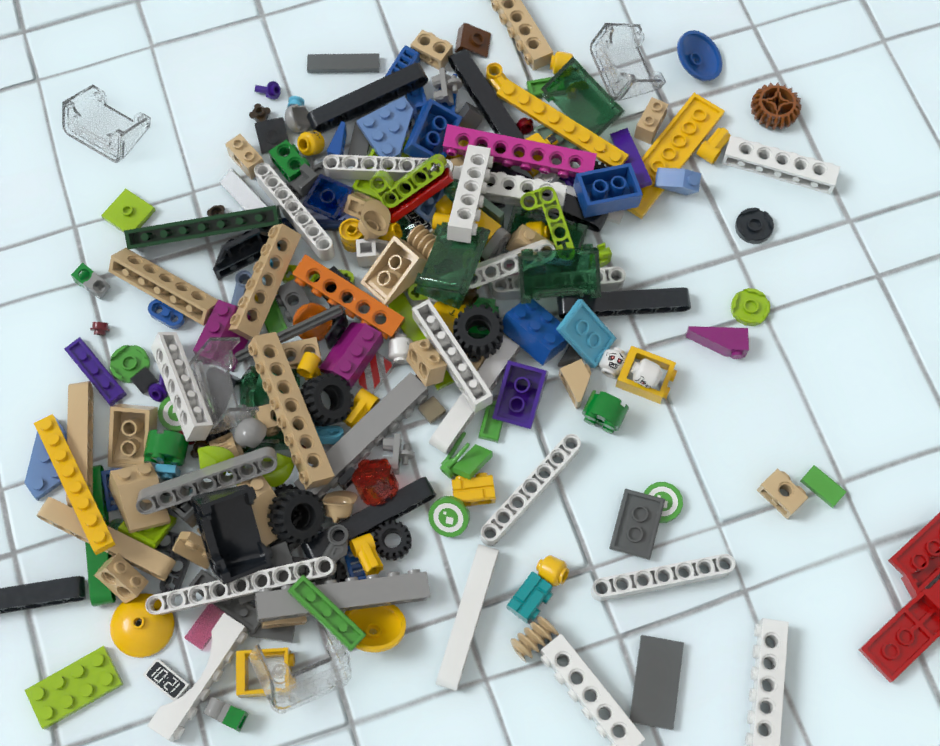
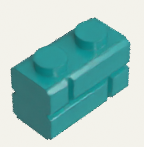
M532 571L507 604V609L525 623H528L530 619L534 621L541 612L538 609L542 603L547 604L553 596V593H551L553 586Z

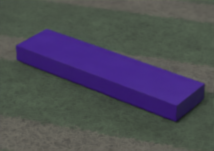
M628 128L611 133L610 137L614 146L629 155L624 164L631 163L640 189L652 185L651 178Z
M81 337L64 348L110 406H113L127 395Z

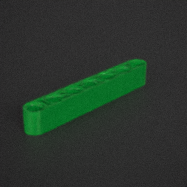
M102 465L93 466V498L106 525L110 527L109 512H107L101 471H104ZM85 542L91 604L94 607L115 603L116 595L94 576L112 555L104 551L95 555L91 545Z

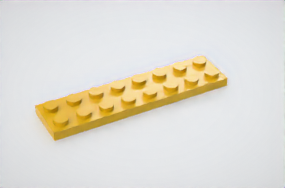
M695 92L641 158L651 178L652 185L641 188L643 196L639 207L626 210L640 219L645 216L665 190L654 187L657 168L682 169L722 118L725 112L723 109Z

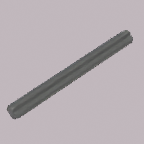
M336 305L277 333L280 343L342 315V307ZM248 347L235 353L238 362H243L253 357L249 354Z

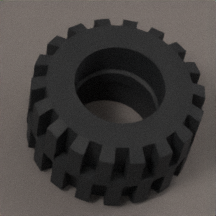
M472 305L471 309L466 307L464 308V313L460 311L458 318L454 320L453 335L470 359L473 356L476 357V360H481L482 356L485 359L489 358V354L494 355L496 349L499 350L503 342L504 325L502 318H499L497 311L493 313V308L488 307V309L485 308V305H480V307ZM473 326H483L490 333L484 338L476 339L468 335L467 331Z
M334 373L319 375L307 380L308 382L302 385L303 389H300L315 426L324 427L345 420L347 415L352 412L350 409L354 405V402L351 401L354 398V395L350 393L352 389L346 385L347 381L345 379L341 380L339 375L334 376ZM322 391H325L330 398V409H327L322 403Z
M288 489L285 492L278 493L279 497H274L272 499L273 505L269 504L268 507L271 510L270 513H267V518H270L268 526L273 527L271 532L277 535V538L280 540L294 543L310 542L312 538H316L318 536L317 532L323 529L322 523L326 521L323 518V514H326V510L322 509L324 504L322 501H318L320 497L314 495L311 491ZM299 505L302 511V518L300 523L294 527L291 521V513L294 507Z

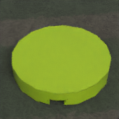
M743 289V291L735 294L731 302V312L733 317L745 326L760 325L770 313V302L767 300L766 295L757 289Z

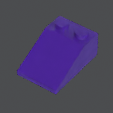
M508 360L492 418L531 429L549 372Z

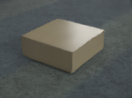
M434 396L418 407L420 413L430 424L446 413L445 408Z

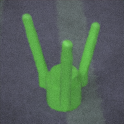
M462 432L446 459L441 463L440 470L450 479L454 476H460L453 473V466L470 444L466 443L454 458L452 456L465 437L466 432Z

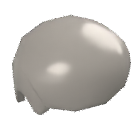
M295 104L289 106L285 111V123L295 133L308 131L311 127L307 120L309 112L305 106Z
M256 418L243 419L235 428V442L243 448H246V446L255 448L263 441L267 428L264 423Z

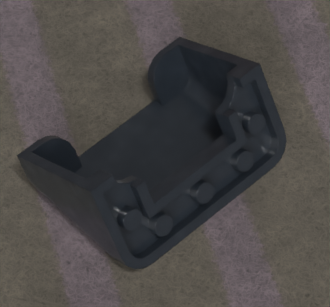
M247 484L191 497L192 507L210 568L223 585L272 566L270 559L273 557L272 551L269 546H265L261 542L251 506L254 505L256 493L253 487Z

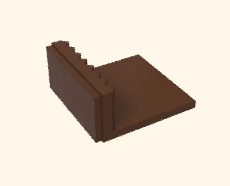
M463 23L458 29L455 53L466 49L487 58L491 33L468 23Z

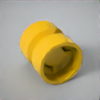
M354 218L344 220L339 227L342 246L345 250L352 253L356 252V240L364 239V235L358 229L359 220Z

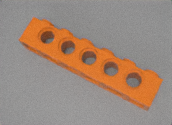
M306 254L292 273L295 278L294 281L302 287L308 286L317 297L321 298L323 296L327 298V303L330 305H340L348 317L352 319L356 317L361 320L360 323H366L382 332L383 339L385 340L387 338H394L405 322V317ZM314 274L320 275V279L317 282H311L310 277ZM331 284L337 286L336 290L332 293L326 291V288ZM351 295L353 300L350 303H344L343 297ZM363 305L370 308L366 314L359 312V308ZM378 316L386 318L384 324H377L375 320Z

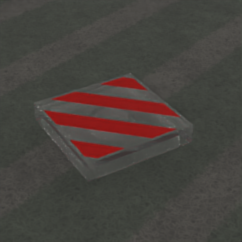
M377 352L355 383V386L360 389L364 388L374 395L394 369L395 363Z

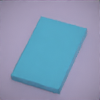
M578 299L556 328L591 368H596L604 351L609 349L616 340L612 332L582 299Z

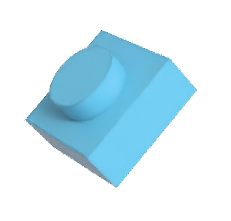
M156 464L155 466L156 474L165 481L179 477L181 474V470L177 465Z

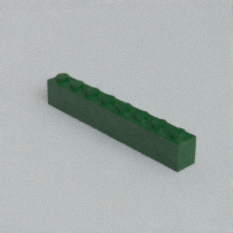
M279 205L124 230L127 249L129 250L282 224Z

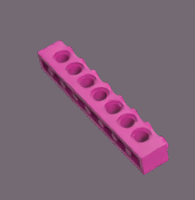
M447 124L443 142V152L450 156H457L458 154L465 157L468 145L463 147L458 144L461 140H465L468 142V145L478 146L479 144H484L491 148L490 156H494L493 163L499 162L506 167L519 166L522 170L526 171L535 169L539 170L542 174L555 173L562 178L576 177V173L594 170L597 153ZM501 147L505 149V152L499 154L495 150ZM516 151H521L524 154V156L518 158L514 155V153ZM540 155L542 160L535 161L533 156ZM557 158L561 161V164L555 165L551 160ZM576 162L580 167L574 169L570 166V163Z

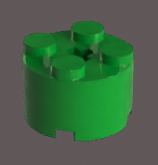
M593 390L582 414L585 416L584 421L593 426L595 423L603 426L602 430L613 434L614 431L619 430L629 410V406L626 404L623 407L621 405L622 400L609 393L601 391L600 394H596V390Z
M158 430L149 431L143 455L144 463L151 462L152 465L168 464L183 466L189 441L186 442L185 436L170 430H164L163 434L157 433Z

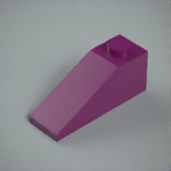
M688 326L686 331V338L725 357L741 359L746 357L749 351L748 328Z

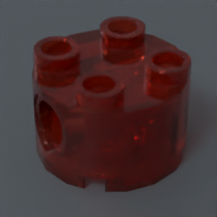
M386 458L364 459L360 461L358 468L352 476V482L361 500L366 505L375 506L386 502V498H393L399 489V483Z

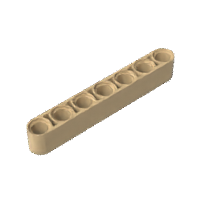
M87 381L68 385L67 443L93 495V387L91 382ZM66 494L67 505L73 508Z
M48 497L37 513V517L90 544L74 509L56 499ZM107 526L116 545L104 552L112 556L118 553L130 565L162 581H166L176 564L174 559Z

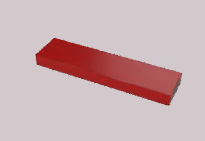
M445 168L440 176L397 206L389 208L391 214L390 222H397L453 182L451 170Z

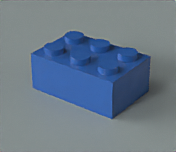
M430 98L422 106L403 152L412 158H430L435 154H441L446 158L447 154L443 152V142L447 124L459 126L462 116Z
M631 163L576 173L573 184L584 218L639 207L643 196Z
M530 296L509 310L502 320L504 333L542 366L565 349L568 344L556 330L561 322Z

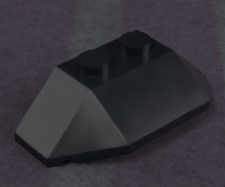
M259 228L249 230L242 236L230 239L226 244L222 245L213 267L217 279L220 280L258 261L261 256V248L269 238V231Z

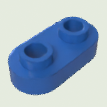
M157 299L151 301L148 305V312L151 317L169 328H180L185 322L184 314ZM174 318H178L176 322H172Z

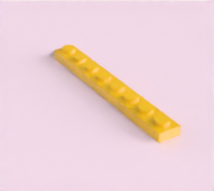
M508 79L505 80L496 92L499 98L583 151L597 153L596 159L609 167L622 165L629 158V155Z
M51 414L35 422L34 425L93 552L95 555H98L115 546V541L55 416Z

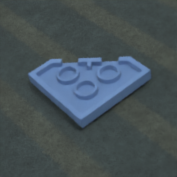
M405 96L356 120L378 156L401 157L414 110Z
M56 418L59 427L67 441V432ZM38 432L24 482L37 501L62 484Z

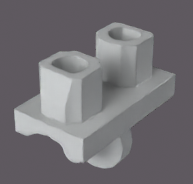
M443 67L439 69L438 75L431 77L434 88L441 87L442 89L433 93L434 99L438 103L447 102L451 106L454 105L453 93H458V89L462 87V80L456 78L455 75L450 76L446 74Z
M394 433V437L383 438V451H393V457L382 456L381 468L391 470L394 475H399L400 458H402V465H408V460L415 457V453L409 450V444H404L403 450H401V434Z

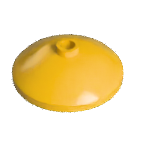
M141 593L138 597L127 603L122 602L116 608L111 618L110 633L114 644L121 652L131 657L144 658L158 653L168 644L173 635L175 626L173 613L154 615L146 610L145 603L153 594ZM160 599L154 603V608L158 611L162 606ZM141 619L142 624L140 626H136V621Z
M395 605L350 610L344 613L366 634L355 647L359 650L366 652L387 651L399 644L405 635L406 620L401 610Z

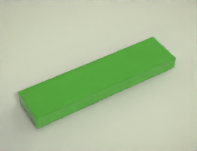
M304 575L287 591L350 652L366 636L349 617Z

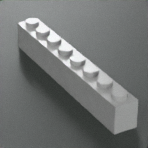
M410 372L326 452L334 473V478L327 485L305 490L299 478L294 482V485L299 490L313 492L314 495L320 497L318 501H321L327 491L338 486L337 480L350 467L355 469L356 464L361 459L364 460L370 455V450L375 445L379 446L382 444L383 438L389 432H394L399 427V422L404 418H409L414 412V408L418 404L422 405L428 399V387H425Z
M420 569L409 570L408 574L400 575V572H391L386 577H379L378 574L368 575L366 579L358 580V577L346 578L345 582L338 583L337 580H327L322 585H316L315 582H312L341 611L426 601L430 598L427 571L420 572ZM292 585L282 586L281 590L272 591V588H263L255 594L257 623L312 615L287 592Z

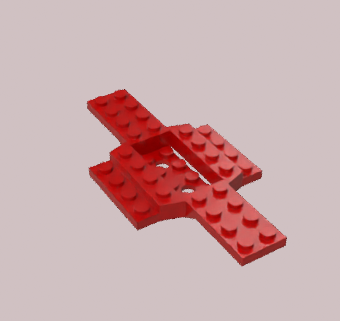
M940 512L888 560L903 575L901 579L912 599L858 649L890 683L940 636V579L929 589L925 588L940 574Z

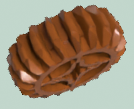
M779 82L775 86L772 83L768 86L764 84L752 97L750 105L752 108L751 114L755 115L754 120H760L759 125L764 123L766 128L771 126L773 130L776 127L782 130L784 126L788 128L790 124L795 123L799 117L801 98H797V92L792 93V88L787 89L786 84L780 86Z

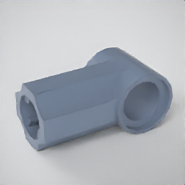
M247 270L239 271L235 276L236 286L231 304L239 307V299L246 291V284H242V282L252 277V274Z

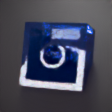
M320 173L302 205L336 221L347 214L343 211L348 195L354 193V189Z

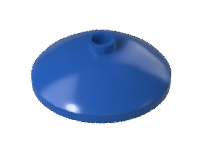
M690 30L679 38L677 53L680 63L687 73L701 81H712L719 76L722 70V57L716 44L707 35L696 30Z

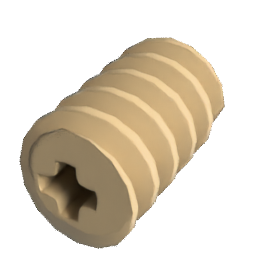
M422 224L417 225L411 230L407 242L430 261L431 266L442 263L448 254V249L445 248L444 244L438 238H435L428 229H425V226Z
M538 616V624L531 622V629L528 627L524 628L525 635L518 633V640L511 639L513 649L525 663H527L525 655L533 658L532 649L537 653L540 652L538 644L543 647L546 646L545 638L552 641L551 633L556 636L559 635L555 627L546 618Z

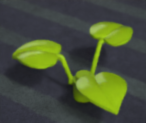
M204 446L198 448L200 469L234 458L233 453L223 447ZM277 453L276 469L262 475L271 487L280 486L289 478L294 467L291 457ZM269 457L263 459V461L270 462L272 460Z

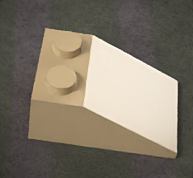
M393 236L360 283L387 306L415 283L431 262L408 242Z
M129 404L110 406L108 467L126 468L144 464L143 455L148 432L157 430L158 407Z
M151 462L110 471L109 489L129 533L170 524L171 521L167 508L147 515L141 514L136 509L138 493L144 488L160 483ZM147 499L142 500L144 503H150V502H151L150 500H147Z
M261 475L244 481L237 486L247 484L255 490L256 499L254 500V505L251 506L261 542L268 546L278 539L277 535L271 532L273 527L268 526L270 518H267V513L271 511L268 509L269 504L273 505L272 499L277 496L269 483Z

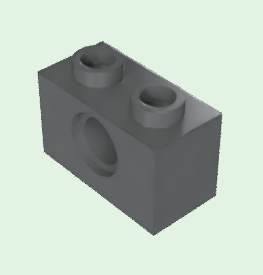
M295 279L281 285L277 291L278 295L275 296L279 306L284 305L286 309L284 314L288 322H293L297 309L304 304L310 303L303 288L294 281ZM294 301L298 302V304L294 306L290 305Z

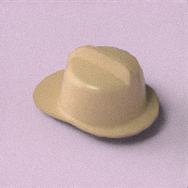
M378 200L365 202L358 223V229L364 235L365 241L369 238L376 239L387 234L391 220L389 209Z
M333 491L326 494L321 500L324 504L323 508L326 510L325 516L333 518L334 523H338L341 518L350 517L353 504L358 499V495L351 491Z

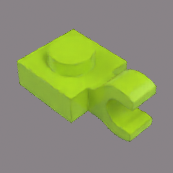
M605 242L597 245V251L591 253L590 263L592 268L597 266L604 267L611 261L612 252L609 247L605 248Z

